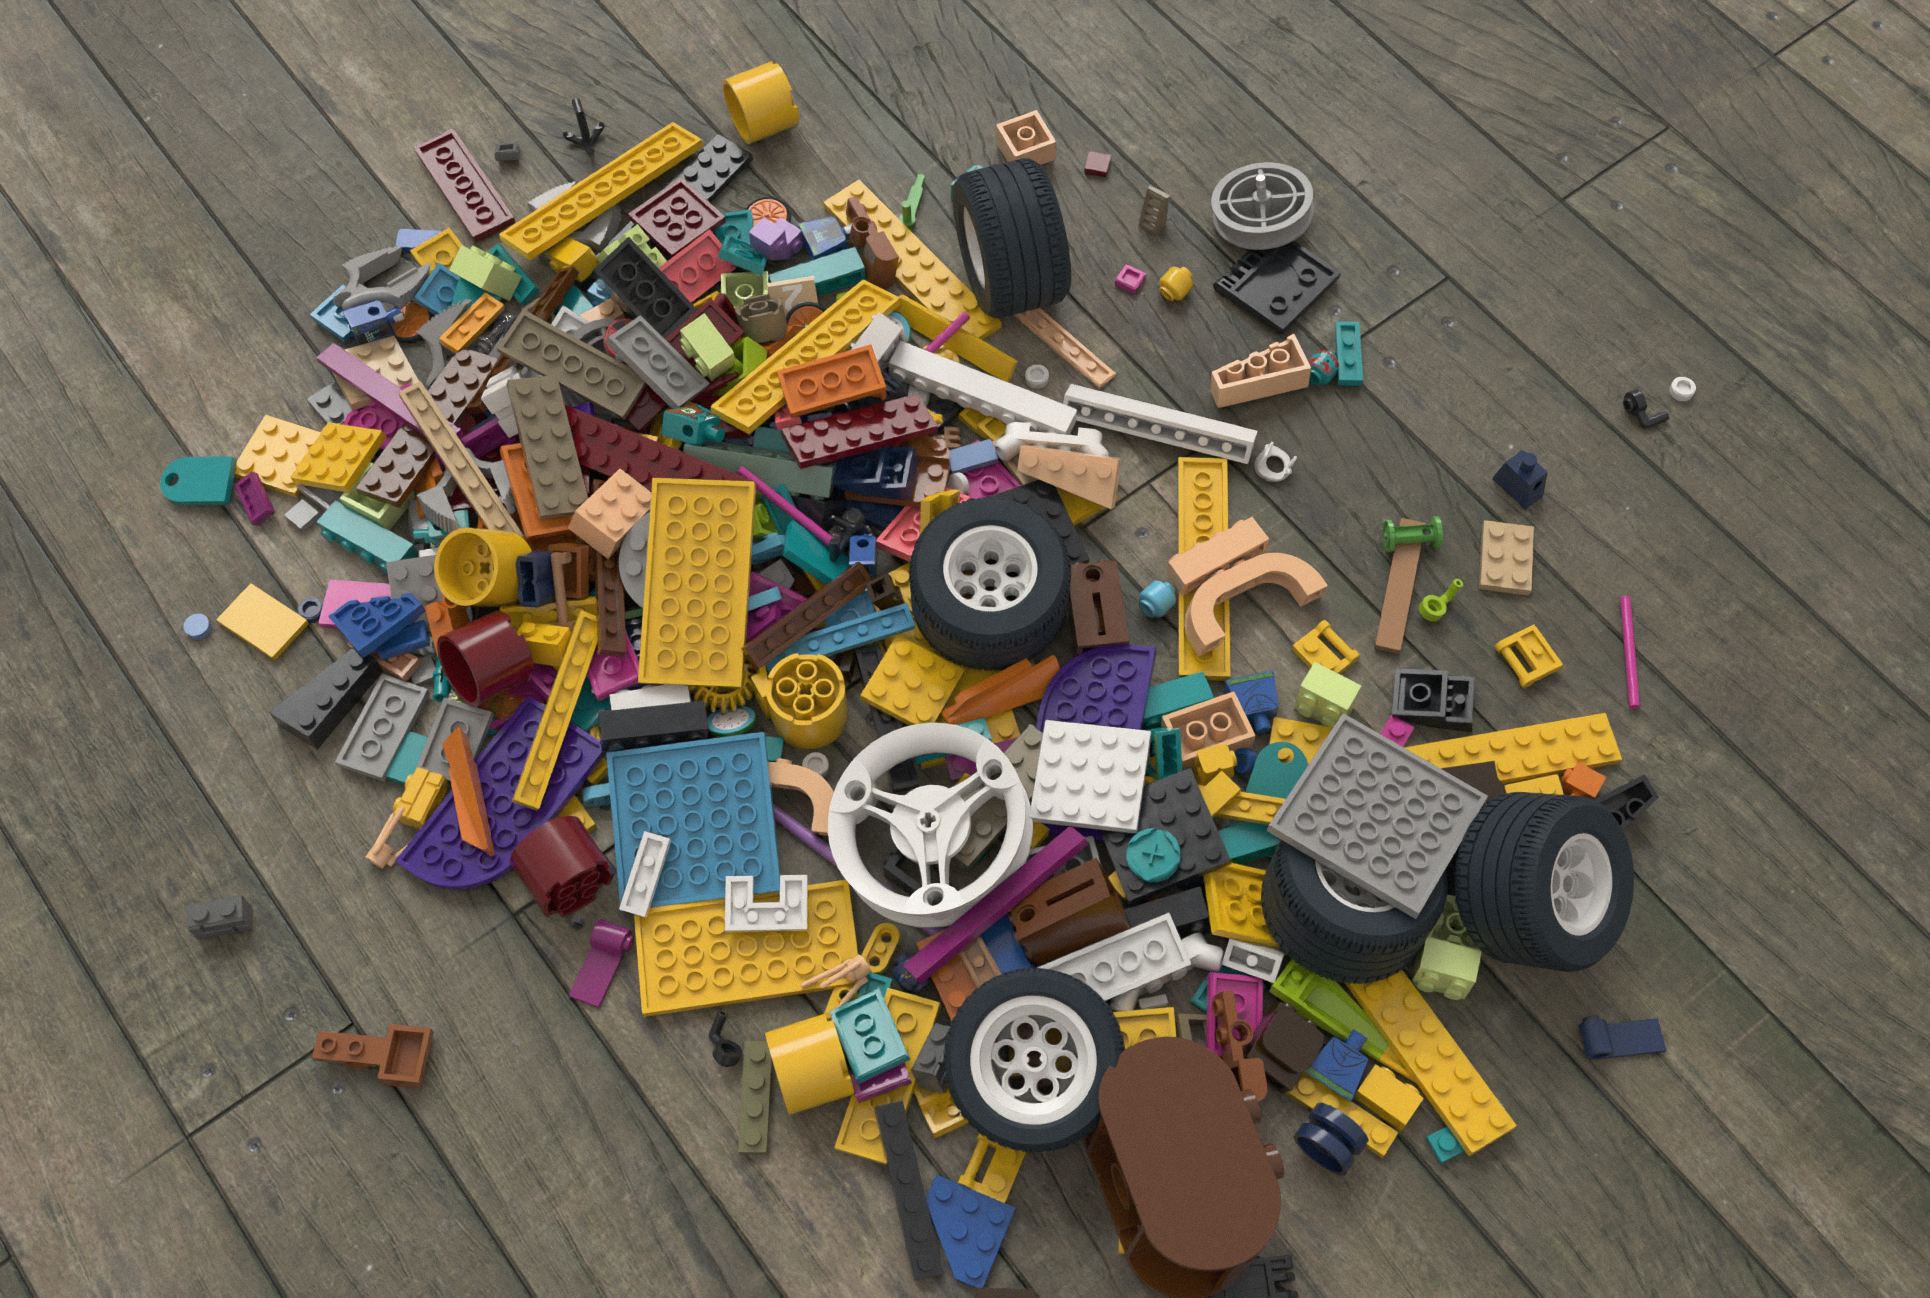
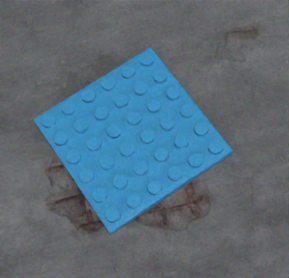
M765 732L606 753L620 904L644 831L672 840L650 908L725 898L726 876H753L754 894L780 891L781 874Z

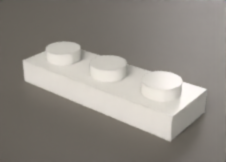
M644 831L619 907L620 910L647 918L672 841L671 839Z

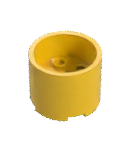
M770 61L722 81L723 95L729 114L739 135L746 144H752L799 124V110L797 105L793 106L794 101L790 92L792 88L778 63L773 64V61Z
M460 528L448 534L437 550L434 562L435 579L443 595L458 605L486 607L515 605L520 602L518 597L520 580L516 572L517 557L532 552V550L521 536L513 532Z
M796 653L782 659L773 667L768 676L766 697L772 724L778 736L784 738L787 744L800 749H817L836 740L843 732L848 720L844 678L838 666L821 654L816 656L809 654L798 655Z
M830 1012L765 1032L789 1115L854 1095L845 1057Z

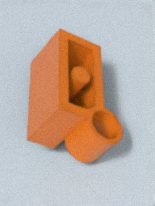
M444 595L443 602L436 601L425 606L437 655L438 638L469 623L466 612L469 606L455 604Z

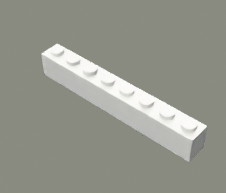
M903 341L900 342L889 361V374L899 382H906L919 390L934 393L939 398L957 402L960 406L972 408L985 416L995 417L1002 420L1005 424L1012 422L1030 423V432L1070 435L1076 423L1077 409Z
M1074 384L1069 386L1063 401L1064 405L1077 409L1076 421L1248 464L1257 435L1256 430Z

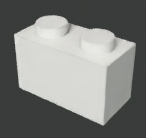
M1230 938L1222 965L1274 983L1278 977L1286 952L1273 947Z

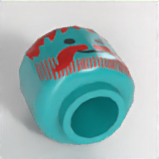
M1318 350L1309 358L1308 363L1311 367L1309 382L1317 386L1327 385L1333 379L1339 368V362L1333 352Z

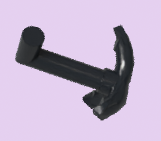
M575 98L572 100V105L581 136L578 137L565 131L563 137L568 141L584 146L587 154H593L595 152L593 143L604 130V123L599 122L590 134L581 101Z
M835 515L829 516V522L845 529L840 539H830V561H836L844 550L846 555L850 556V538L860 533L871 534V528L868 525L853 524Z

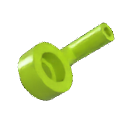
M1455 579L1440 597L1435 595L1426 596L1419 605L1420 614L1429 621L1440 620L1446 612V604L1452 601L1463 586V582L1460 579Z

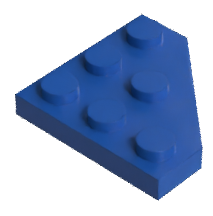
M411 593L402 594L401 598L396 599L383 596L371 598L369 602L360 603L358 600H351L328 617L364 658L369 653L374 652L388 639L394 637L408 624L417 620L426 610Z
M936 1174L927 1194L926 1202L954 1279L974 1289L975 1287L984 1288L1016 1208Z

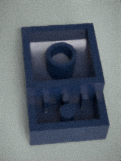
M890 446L838 459L833 486L844 491L866 496L911 499L919 457L914 447L890 448Z

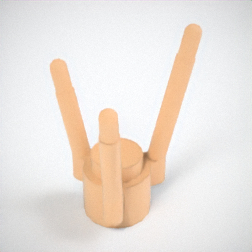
M401 806L395 815L393 813L390 815L375 844L365 856L366 859L381 869L386 864L392 867L395 860L406 848L405 846L392 856L391 853L394 850L385 844L405 811L404 806Z
M858 954L854 958H849L842 964L802 982L801 987L805 988L831 975L833 976L820 984L821 989L844 976L850 983L856 981L855 985L837 1006L840 1007L848 1003L859 988L868 982L866 976L871 973V969L865 959Z

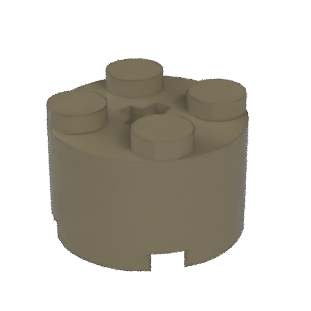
M770 294L756 295L743 300L744 305L740 308L739 304L735 307L738 325L744 331L742 339L749 337L760 345L762 342L770 340L780 341L785 338L788 326L780 297L776 296V299H771Z

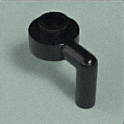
M1635 389L1625 394L1623 406L1627 412L1637 416L1642 428L1646 429L1669 420V414L1666 411L1651 417L1647 416V402L1640 390Z
M718 1010L708 1035L715 1045L712 1055L721 1066H735L740 1060L742 1049L735 1042L724 1040L720 1035L728 1013L724 1010Z

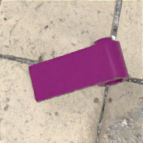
M602 919L597 921L590 937L592 947L570 991V998L600 1008L625 952H629L633 946L634 937L631 936L632 931L630 929Z

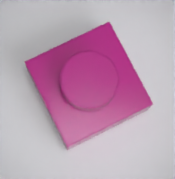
M1391 715L1380 734L1404 747L1414 730V726Z

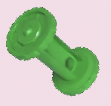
M1439 516L1431 517L1430 524L1394 527L1391 519L1384 520L1383 543L1386 552H1393L1395 544L1431 542L1434 549L1442 547L1443 528ZM1428 531L1430 535H1424L1422 532Z

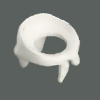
M1274 442L1265 445L1264 450L1256 458L1254 469L1256 474L1266 481L1278 482L1284 480L1292 473L1291 467L1294 465L1297 456H1294L1290 461V457L1283 450L1274 446ZM1271 456L1280 458L1284 463V470L1280 473L1270 471L1266 465L1267 458Z

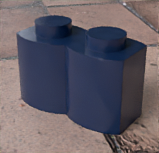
M536 550L517 557L516 572L520 580L518 597L522 607L538 608L556 601L551 551Z

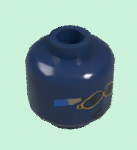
M905 952L894 961L897 966L893 969L892 975L903 991H913L916 994L929 985L932 980L929 977L920 985L907 972L903 965L917 953L909 955L908 952Z

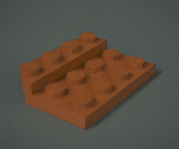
M924 436L890 445V448L914 447L919 457L911 499L872 497L848 491L844 493L847 500L921 508V499L946 491L951 462L945 440Z

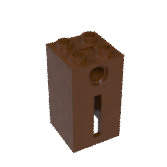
M1100 560L1095 563L1085 564L1076 562L1071 564V584L1067 610L1074 658L1095 647L1120 644L1129 645L1117 560Z
M1097 858L1040 884L1007 913L1013 927L1017 929L1013 934L1020 947L1025 946V953L1031 963L1035 961L1039 967L1130 929L1117 890Z

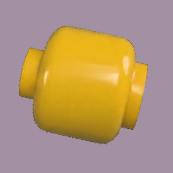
M1171 267L1159 280L1160 293L1171 302L1173 300H1182L1193 288L1192 273L1185 267Z

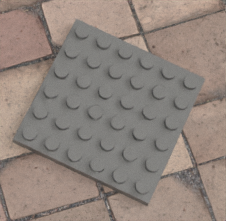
M1343 713L1266 831L1416 919L1459 847L1468 826L1478 814L1488 796Z

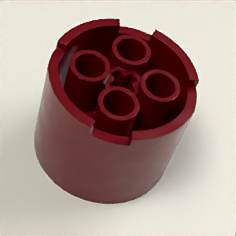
M499 610L440 636L437 641L438 657L446 678L462 701L471 707H477L530 681V671L534 670L532 655L523 634L518 636L517 632L509 624L511 623V618Z
M576 816L559 817L539 826L519 842L510 857V864L547 918L557 913L564 917L584 908L596 899L594 894L604 884L610 885L615 874L613 867L582 821Z

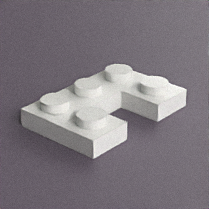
M780 875V902L754 903L753 876H726L725 931H808V876Z

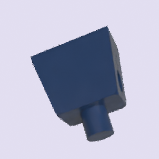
M1521 450L1503 464L1494 475L1493 480L1526 510L1543 497L1547 472L1537 463V457L1534 454Z

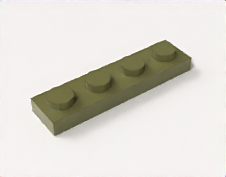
M745 1041L738 1142L739 1155H767L773 1060L767 1041Z

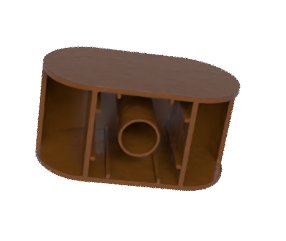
M1156 1037L1147 1039L1123 1051L1119 1055L1120 1058L1116 1068L1110 1065L1107 1068L1098 1092V1106L1101 1118L1097 1128L1084 1137V1142L1125 1256L1134 1274L1146 1286L1168 1297H1210L1223 1292L1235 1284L1272 1237L1281 1211V1192L1277 1180L1284 1177L1283 1162L1277 1148L1272 1143L1262 1145L1254 1125L1261 1122V1111L1251 1089L1240 1091L1233 1072L1216 1053L1197 1042L1184 1038Z

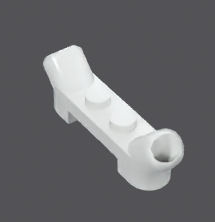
M1012 422L1006 425L1005 436L995 443V451L1004 461H1009L1020 454V446L1022 445L1109 457V452L1102 445V433L1090 428H1079L1078 436L1030 432V423Z
M1198 932L1189 935L1181 941L1191 965L1113 997L1109 1005L1110 1009L1113 1012L1134 1010L1139 996L1147 992L1154 993L1158 991L1164 983L1171 979L1174 981L1181 979L1187 974V971L1194 967L1215 973L1218 972L1222 967L1224 958L1222 947L1208 944L1202 933Z

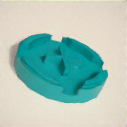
M1148 828L1138 832L1131 838L1128 844L1126 859L1129 868L1137 878L1146 882H1160L1168 879L1176 872L1181 862V850L1177 839L1168 831Z

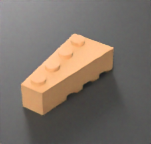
M1295 334L1287 337L1286 341L1280 344L1275 342L1269 345L1267 350L1260 353L1257 351L1249 354V358L1243 361L1236 360L1212 371L1210 392L1217 407L1221 408L1302 389L1309 385L1311 367Z
M1022 445L1020 446L1017 470L1104 507L1113 509L1116 505L1122 458Z

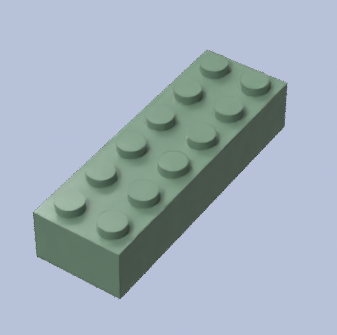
M715 441L700 445L689 443L684 445V453L735 474L741 466L745 467L771 489L785 483L790 496H800V493L809 494L810 498L815 500H825V497L829 498L835 489L833 479L837 460L800 469L791 452Z

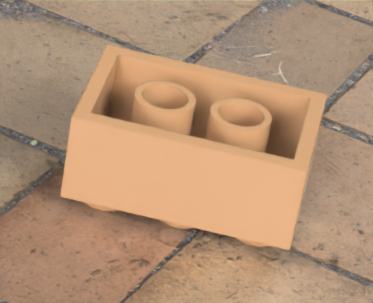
M619 469L575 511L568 529L609 559L622 546L623 540L631 527L641 517L650 512L651 492L622 469Z
M1235 692L1164 715L1161 720L1160 728L1180 729L1182 771L1188 768L1194 769L1196 755L1200 749L1207 747L1212 749L1213 746L1222 743L1228 746L1229 751L1233 750L1235 752L1240 748L1252 749L1255 739V733Z

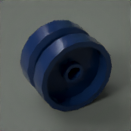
M1317 1103L1308 1116L1310 1123H1302L1293 1138L1299 1148L1321 1167L1337 1175L1345 1176L1355 1162L1352 1155H1360L1369 1142L1368 1136L1354 1120L1342 1111L1325 1103Z

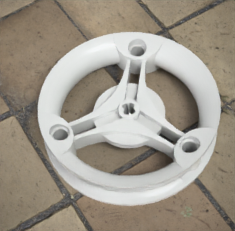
M946 723L915 724L894 730L872 742L846 768L837 783L829 807V844L837 867L860 898L880 915L894 922L913 927H946L952 925L1027 862L1033 838V819L1029 818L1031 805L1015 768L1007 756L989 739L968 728ZM924 754H953L976 763L977 772L951 788L940 785H926L918 787L906 795H896L878 790L875 783L895 765ZM1001 773L1000 777L996 780H990L992 775ZM984 783L985 787L964 802L962 798ZM865 794L863 799L855 801L860 795ZM993 796L1004 800L1007 810V830L997 857L977 880L957 891L949 886V864L951 858L963 848L968 840L971 831V816ZM880 800L895 806L893 813L891 814L876 808L877 801ZM869 815L889 824L892 839L899 851L908 859L919 863L922 887L910 897L896 894L882 886L864 866L856 846L855 829L856 824L861 823ZM939 863L940 883L931 884L929 864ZM935 898H943L938 905L932 906Z

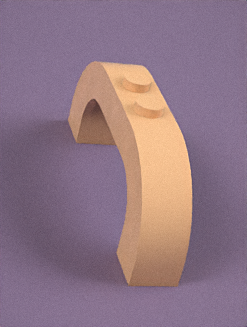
M1265 553L1247 561L1244 559L1239 560L1232 568L1226 571L1220 569L1215 572L1210 579L1198 588L1187 608L1185 616L1187 638L1198 657L1218 648L1226 635L1214 617L1213 607L1259 584L1275 583L1283 586L1292 594L1300 607L1320 598L1328 585L1311 565L1292 555Z
M776 759V762H768L771 787L797 790L808 795L814 807L811 831L815 835L828 836V814L834 791L827 781L808 768L792 765L790 760Z

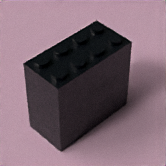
M627 237L589 276L631 320L641 315L664 339L697 310L630 237Z

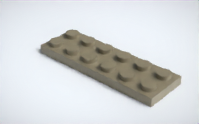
M524 309L496 348L502 355L541 376L557 375L561 387L623 421L647 386V383L629 366Z
M557 375L508 380L507 389L539 520L573 516L575 511L588 497Z
M1031 724L1004 752L1015 768L1030 803L1032 802L1043 733ZM1001 773L992 775L990 780H996L1000 777ZM984 783L962 798L964 802L985 787ZM993 796L971 816V831L968 840L963 848L952 857V859L968 871L1007 829V810L1004 800Z

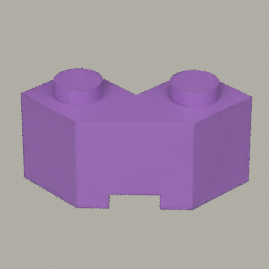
M763 217L749 231L751 247L771 260H789L795 253L800 252L803 247L802 230L781 217L775 223Z

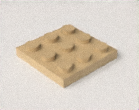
M395 336L345 349V351L398 387L407 383L413 385L419 382ZM333 373L352 411L370 406L369 402L373 401L372 399Z

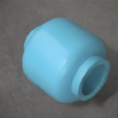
M1156 580L1150 583L1139 594V607L1141 611L1151 618L1164 616L1176 604L1173 586L1168 582L1163 583Z

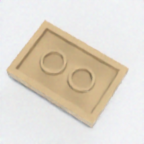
M1484 520L1481 535L1479 589L1530 595L1532 588L1534 526Z

